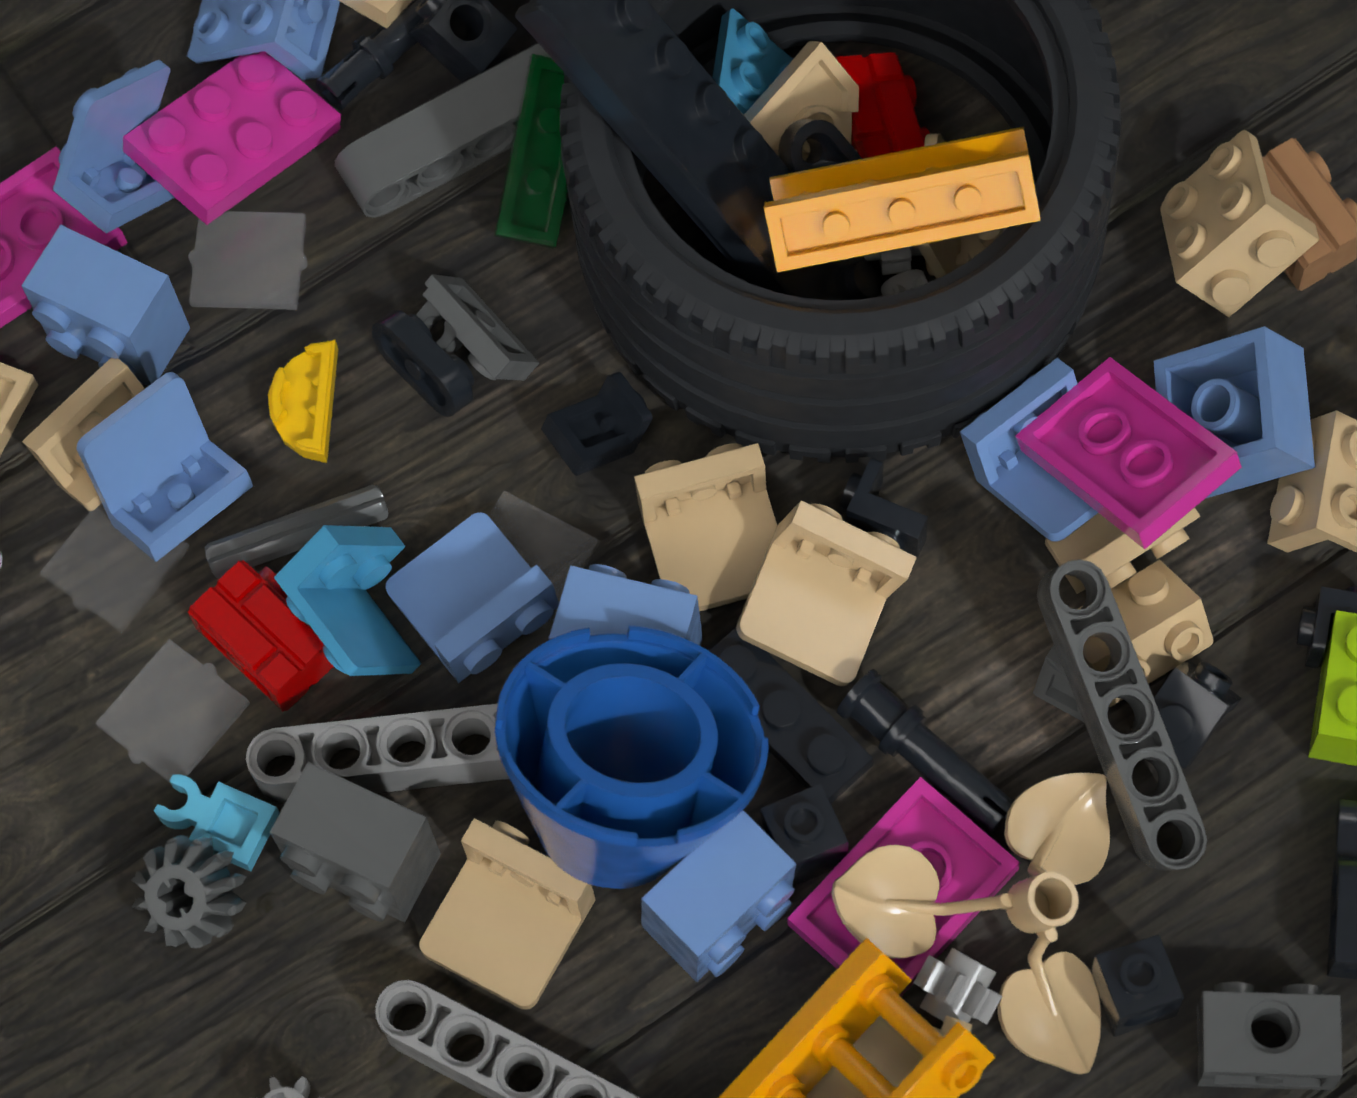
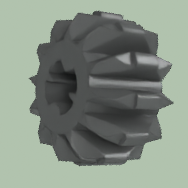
M184 835L167 840L165 848L158 846L149 850L146 856L143 857L147 868L136 872L135 876L131 879V881L145 891V895L135 899L131 906L139 910L148 909L151 917L147 921L144 931L154 933L164 928L166 946L177 947L187 941L191 948H201L211 943L213 936L219 938L229 933L233 926H235L231 915L233 916L241 912L247 904L233 892V888L242 885L247 876L238 873L230 875L227 869L234 852L224 850L214 855L212 837L202 836L191 842L188 836Z

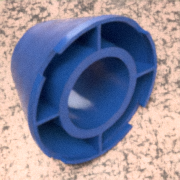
M629 625L627 634L590 635L591 632L588 627L559 635L543 643L524 657L513 669L499 697L495 717L496 745L509 779L543 848L552 861L570 876L587 884L613 889L632 888L649 883L663 875L732 821L748 805L760 785L768 756V738L764 737L763 728L758 717L760 706L754 694L731 667L710 651L677 635L646 627ZM613 778H617V779H621V780H626V781H629V782L619 781V780H616V779H613Z

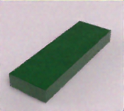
M532 54L529 59L494 236L554 249L557 245L568 189L563 169L560 137V105L564 72L550 57Z

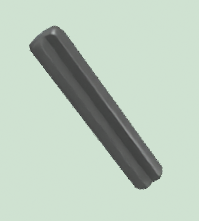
M372 484L209 542L205 546V555L213 575L216 578H221L238 561L244 560L251 567L301 550L324 525L368 526L385 520L388 517V508L381 489L378 485Z

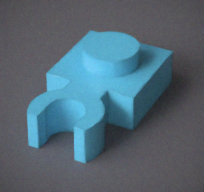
M173 774L169 782L175 790L187 794L188 799L186 804L178 810H170L165 806L157 804L154 812L164 825L173 829H185L195 826L189 838L191 842L202 836L212 837L214 855L224 850L234 852L230 863L252 871L280 814L277 807L221 782L217 783L211 797L208 798L202 794L197 784L191 778L185 775Z

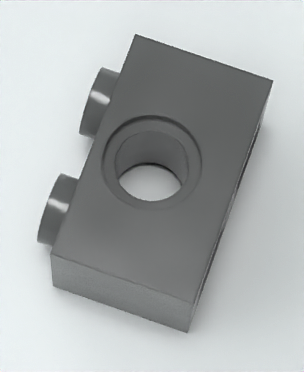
M1224 982L1215 984L1213 991H1203L1197 1005L1198 1086L1334 1090L1343 1076L1341 996L1322 995V988L1311 984L1286 985L1281 988V993H1254V986L1252 984ZM1264 1020L1277 1024L1285 1034L1286 1044L1278 1048L1262 1046L1253 1037L1251 1025Z

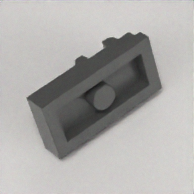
M432 274L424 283L428 289L423 293V296L428 301L416 315L426 324L429 330H432L440 319L444 318L446 320L444 323V334L436 342L445 352L454 353L464 344L470 351L468 355L469 362L478 372L491 380L525 381L538 366V360L463 278Z

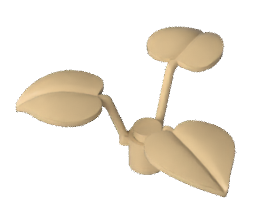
M1071 773L1055 776L1029 787L1013 801L1005 820V839L1009 848L1016 855L1031 860L1028 867V874L1031 877L1017 882L1011 887L1008 894L949 903H934L939 892V879L932 864L920 852L910 847L887 845L864 854L843 875L834 881L832 898L842 923L860 943L867 937L888 957L907 958L929 950L934 944L936 938L934 915L947 916L1006 909L1007 915L1015 927L1026 933H1037L1038 938L1028 954L1027 960L1030 969L1012 973L1003 982L999 994L1002 998L997 1009L1001 1028L1012 1045L1026 1056L1071 1073H1088L1096 1057L1101 1028L1100 999L1092 973L1085 963L1072 953L1059 952L1047 957L1043 962L1042 955L1048 944L1056 941L1058 938L1055 927L1069 922L1077 911L1078 894L1075 885L1090 881L1100 872L1106 861L1110 846V828L1106 807V776L1098 773Z

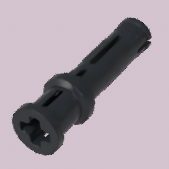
M875 669L870 670L846 695L836 713L843 719L852 717L880 741L878 749L885 755L890 754L894 757L899 753L983 825L989 834H992L1001 825L1000 821L1002 818L1006 819L1014 799L1008 797L925 726L924 723L927 718L923 715V710L916 704L908 707L880 683L882 675Z

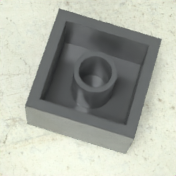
M309 762L305 766L270 831L282 853L280 859L293 870L290 877L294 881L319 894H325L329 887L351 897L348 904L353 909L380 922L384 921L386 915H390L405 923L441 855L425 816Z

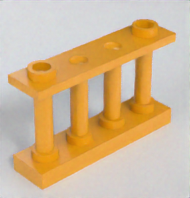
M1024 127L770 177L774 201L764 204V212L777 272L1041 221Z
M866 937L719 1098H807L806 1095L833 1066L866 1098H958L978 1082L982 1071L995 1056L959 1021L944 1037L899 996L912 980ZM879 1016L883 1017L924 1056V1059L897 1088L852 1046Z

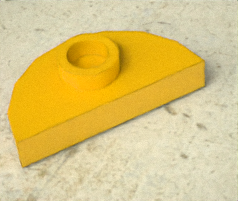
M336 340L311 343L304 347L305 352L292 358L284 368L280 367L275 372L268 393L270 418L284 444L303 458L327 463L338 358Z

